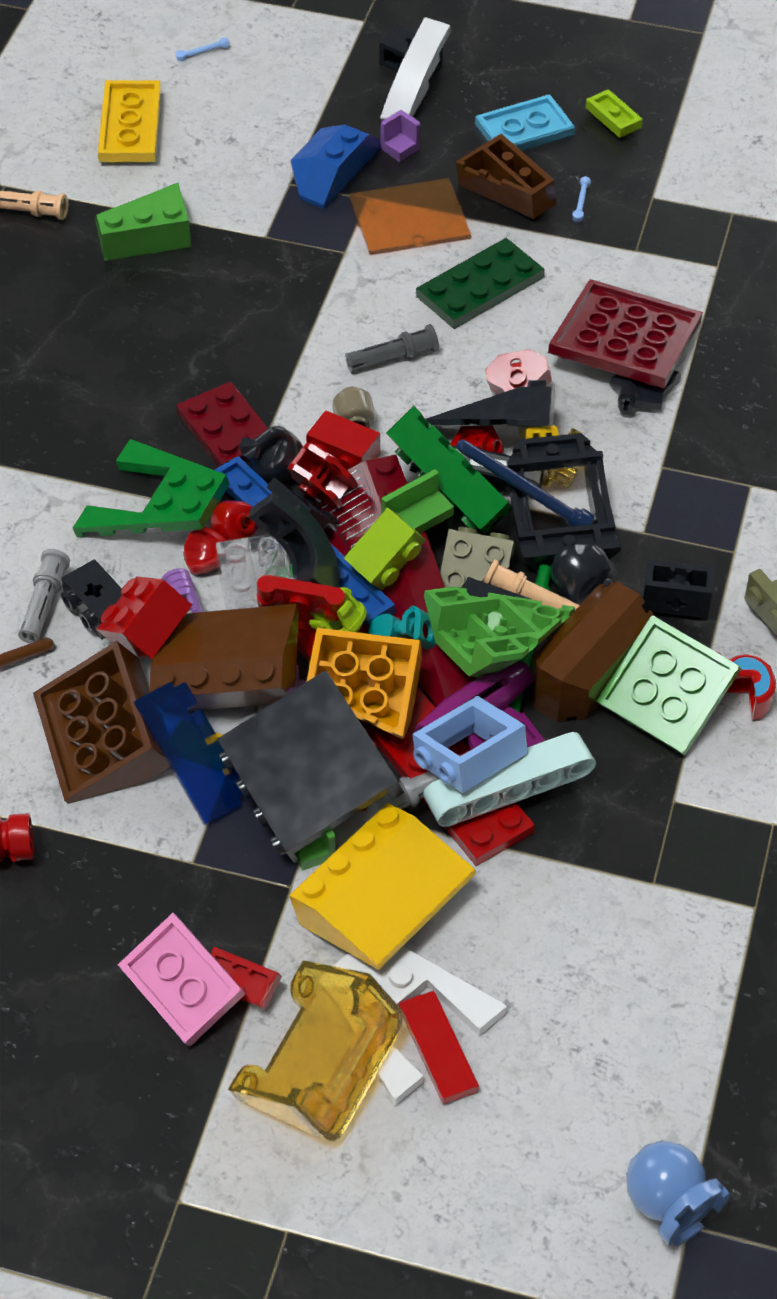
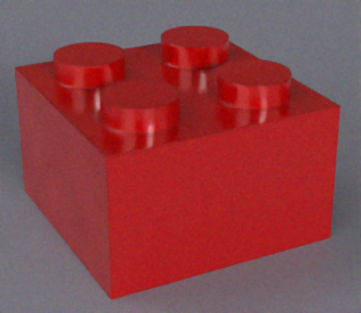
M136 576L123 586L121 590L122 596L116 604L109 606L101 616L102 622L96 630L111 643L118 641L137 657L153 659L192 607V604L164 579Z

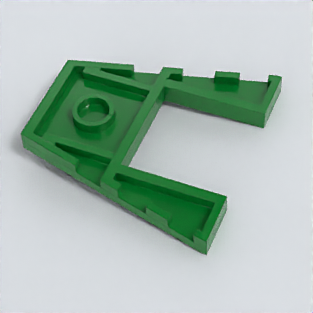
M130 439L116 460L119 470L165 476L143 512H134L87 505L72 529L76 537H84L85 532L97 531L100 536L115 535V530L131 529L133 534L145 533L148 528L161 527L162 532L201 530L230 483L226 474Z

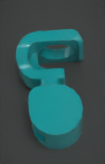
M414 605L404 612L402 620L391 614H381L376 616L369 625L368 634L406 639L407 637L420 640L421 647L425 649L435 646L428 613ZM424 622L428 630L427 639L423 635Z

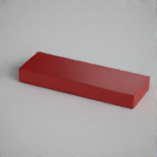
M433 990L399 1002L400 1013L442 1104L444 1105L479 1092L477 1080L435 991Z

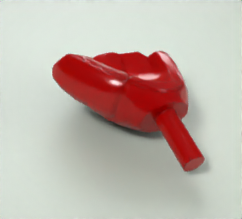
M206 526L201 530L191 531L183 547L184 561L190 573L194 575L205 574L218 569L229 559V555L249 558L250 555L249 550L231 547L230 541L217 531Z

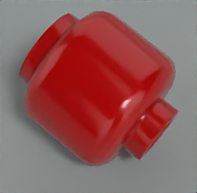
M226 500L218 504L211 515L210 521L211 529L235 544H243L250 541L256 535L259 525L248 518L252 505L234 500Z

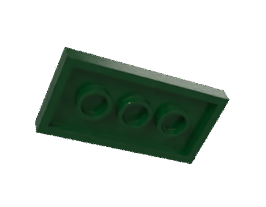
M506 237L416 288V297L455 329L544 278L545 268Z

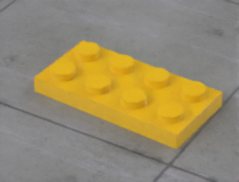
M105 80L98 144L99 162H155L161 97L160 80Z

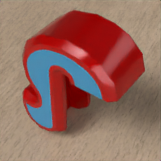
M749 654L736 655L729 660L739 665L741 670L726 693H748L752 720L763 718L770 711L776 689L774 673L771 666L760 657Z

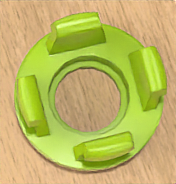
M340 587L345 593V602L337 611L340 620L331 622L324 617V614L309 612L315 619L310 620L309 624L315 630L317 628L357 632L366 618L367 610L361 602L351 595L352 591L349 588Z

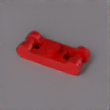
M263 575L257 580V605L259 607L298 604L300 613L308 611L324 614V617L331 622L340 620L337 611L345 602V593L338 587L272 575Z

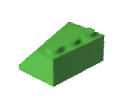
M178 182L95 216V224L104 261L191 247L189 218Z

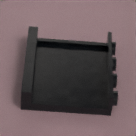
M326 670L217 739L223 748V751L219 753L221 760L229 772L236 769L240 776V779L235 781L238 788L246 799L253 797L258 805L252 809L263 828L270 825L275 833L274 836L270 837L272 844L280 856L287 853L294 863L299 861L295 852L381 797L389 794L393 801L405 793Z

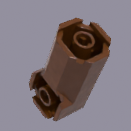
M611 582L607 587H605V584L598 585L532 656L531 671L534 679L530 685V690L533 694L535 710L555 722H567V717H577L576 721L586 720L599 705L596 702L597 698L650 617L654 616L651 610L646 614L642 608L645 601L640 594L619 582Z

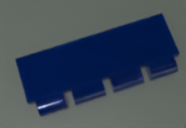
M169 682L133 702L203 825L241 805L238 798L244 795L235 782L240 779L237 771L227 776L223 773V770L227 769L219 756L223 748L218 740L207 745L205 740L216 733L203 710L200 709L191 715L189 714L188 709L197 705L198 702L186 682L179 684L175 688L172 682Z

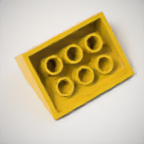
M387 803L304 880L289 897L299 925L379 970L476 875L475 868L416 817Z

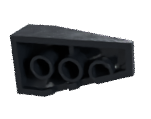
M528 380V386L518 387L426 418L430 425L476 424L492 426L507 424V426H551L554 424V386H547V380Z

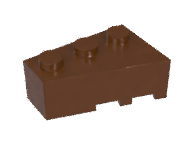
M502 133L456 161L460 187L534 219L557 204L554 179Z

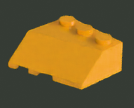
M317 628L307 681L326 670L358 719L404 739L412 720L423 658L420 640Z

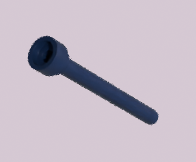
M466 440L458 441L457 450L564 518L566 520L565 524L569 527L592 524L594 514L586 509H578L577 507L572 509Z

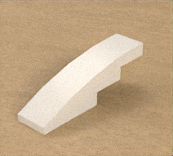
M424 18L395 77L380 116L381 121L399 110H403L413 117L429 89L428 80L440 61L439 52L451 33L450 25Z

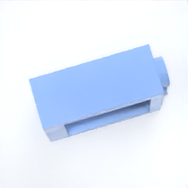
M479 696L412 734L414 742L413 756L416 763L461 793L466 792L528 754L525 725ZM473 732L486 740V742L461 757L448 749V747Z

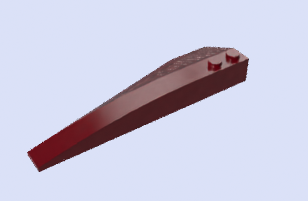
M396 454L365 460L347 470L353 475L358 484L354 489L349 488L340 501L343 505L340 509H334L319 498H315L321 503L318 508L320 511H329L340 520L337 525L328 523L324 532L328 535L330 543L342 555L346 556L381 515L382 498L407 484ZM425 531L420 534L426 539L421 545L420 553L401 568L400 574L393 584L381 590L395 604L396 613L393 616L401 620L404 612L412 605L428 613L424 599L425 590L445 588ZM424 622L423 635L427 639L428 630ZM436 643L430 649L421 647L423 658L418 685L423 692H427L433 701L434 707L475 680L473 676H468Z

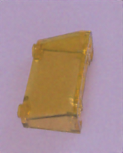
M303 960L290 984L291 997L300 1008L294 1021L266 1069L264 1070L254 1064L243 1066L236 1074L228 1091L242 1103L323 1140L336 1141L345 1132L402 1027V1011L370 973Z

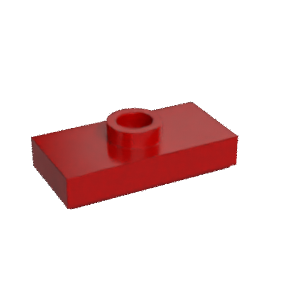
M213 947L210 954L246 993L240 1000L266 1010L282 975L269 968Z

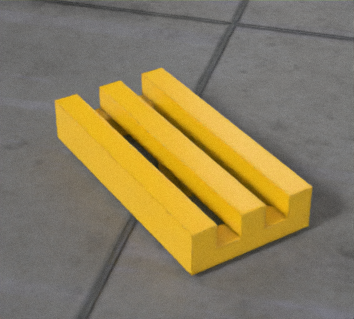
M555 425L518 427L520 439L558 435V427Z

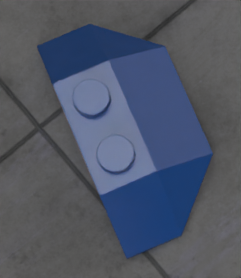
M345 124L321 128L291 159V168L300 200L325 209L380 149V139Z

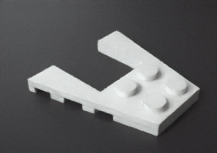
M402 947L379 970L348 953L321 974V984L341 1018L345 1019L351 1029L354 1040L358 1047L364 1051L371 1063V1069L378 1081L384 1085L390 1096L389 1099L394 1106L423 1084L424 1076L376 1030L379 1025L399 1010V1002L415 997L426 987L431 991L434 990L437 997L478 1036L502 1018L507 1010V1006L504 1003L405 947Z

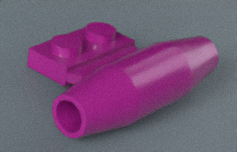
M519 660L500 672L483 674L440 702L415 727V732L479 696L525 725L527 748L543 742L545 739L526 715L509 707L533 683L534 678L531 669L525 662ZM474 732L467 736L470 750L486 742L485 739Z

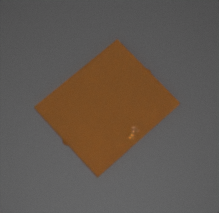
M449 178L349 194V199L358 221L357 226L360 227L369 255L471 239V232L463 215L462 206L459 205Z

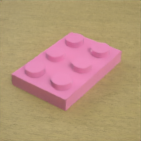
M174 913L164 920L118 964L189 1047L246 994Z

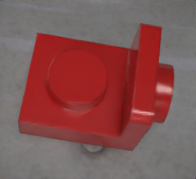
M493 425L461 426L450 444L457 446L458 441L466 440L482 450L501 454L504 450L502 441L499 439Z

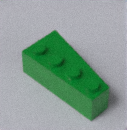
M414 405L386 432L398 446L394 452L407 465L413 461L420 469L416 473L418 477L434 469L439 472L438 488L454 507L457 506L465 514L460 519L468 528L479 529L486 535L512 509L509 502L473 468L456 448L450 445L449 441L434 425L431 426Z

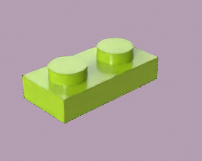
M609 89L586 99V109L619 138L642 128L643 119Z

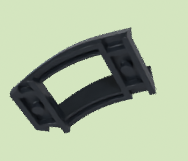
M582 433L519 439L513 448L510 459L506 462L508 468L524 477V472L584 466L590 513L594 514V520L589 525L534 530L527 495L509 484L512 511L523 562L537 572L539 571V564L553 563L557 552L568 545L595 544L605 552L609 560L621 551V544L618 542L615 532L616 526L607 490L603 451L595 450L590 445L591 441Z

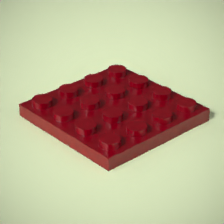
M589 279L549 342L548 353L559 356L562 359L588 365L592 368L612 372L622 377L645 382L651 386L665 388L698 329L703 312Z

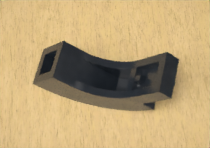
M273 492L250 509L248 518L274 537L286 551L292 565L294 580L339 588V566L333 547L320 524L305 507L299 503L292 508Z

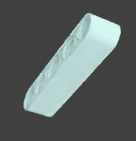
M570 732L528 747V754L464 793L438 779L426 787L423 797L438 824L442 827H448L585 777L595 768L596 761L581 736L577 732Z

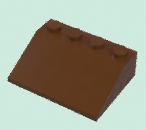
M286 604L186 613L153 658L150 672L149 699L164 713L271 705L295 690L299 605Z
M115 641L33 692L63 798L68 804L144 783L174 765L155 705L149 699V687L140 660L118 641Z

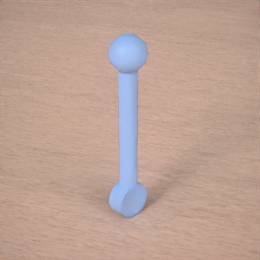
M221 38L219 42L189 51L179 50L176 52V59L184 61L188 56L219 47L227 48L230 42L227 38Z
M587 176L580 179L581 191L577 209L572 213V219L575 222H581L584 219L582 208L587 187L591 184V180Z

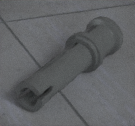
M428 324L425 325L424 329L416 332H402L398 338L345 353L346 363L349 371L354 372L361 368L402 356L410 359L416 353L429 349L436 351L439 349V342L434 327Z

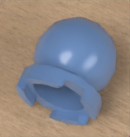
M661 1140L645 1145L630 1160L626 1172L627 1193L634 1206L648 1218L662 1221L658 1228V1234L668 1246L673 1243L677 1247L701 1232L705 1227L700 1221L712 1208L719 1214L730 1196V1193L717 1179L705 1180V1169L697 1156L679 1143Z

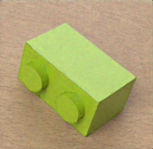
M387 507L344 559L371 584L383 590L386 586L393 584L398 578L401 568L420 553L421 545L426 539L398 514Z

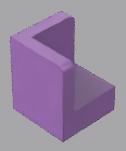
M399 110L381 122L380 149L399 162L420 150V122L403 110Z

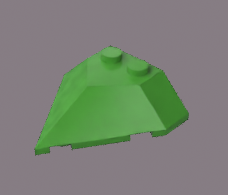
M459 587L425 590L424 593L435 643L468 676L473 677L500 672L521 660L575 611L573 606L562 605V608L556 609L552 606L542 605V601L489 592L487 597L470 596L467 593V589Z

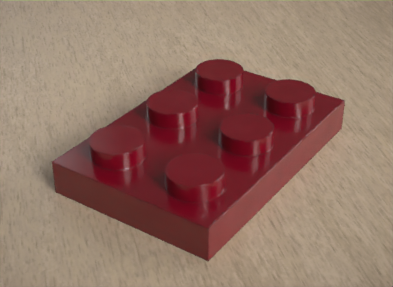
M231 381L176 404L177 414L218 467L237 456L244 462L249 461L240 451L239 444L242 438L255 439L268 429Z

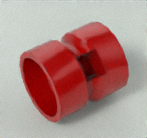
M30 813L9 814L5 821L0 818V863L3 862L6 856H9L12 861L34 859V837Z

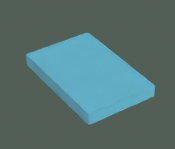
M550 94L475 116V124L487 141L502 133L521 151L575 135V126Z

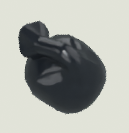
M272 426L255 439L242 438L239 444L241 454L249 460L250 468L268 485L274 477L285 484L295 481L287 468L303 448V445L292 432L282 426Z
M575 544L561 548L557 552L550 568L551 579L556 589L564 598L578 605H581L598 585L605 584V587H607L611 582H616L608 578L611 572L609 558L595 544Z

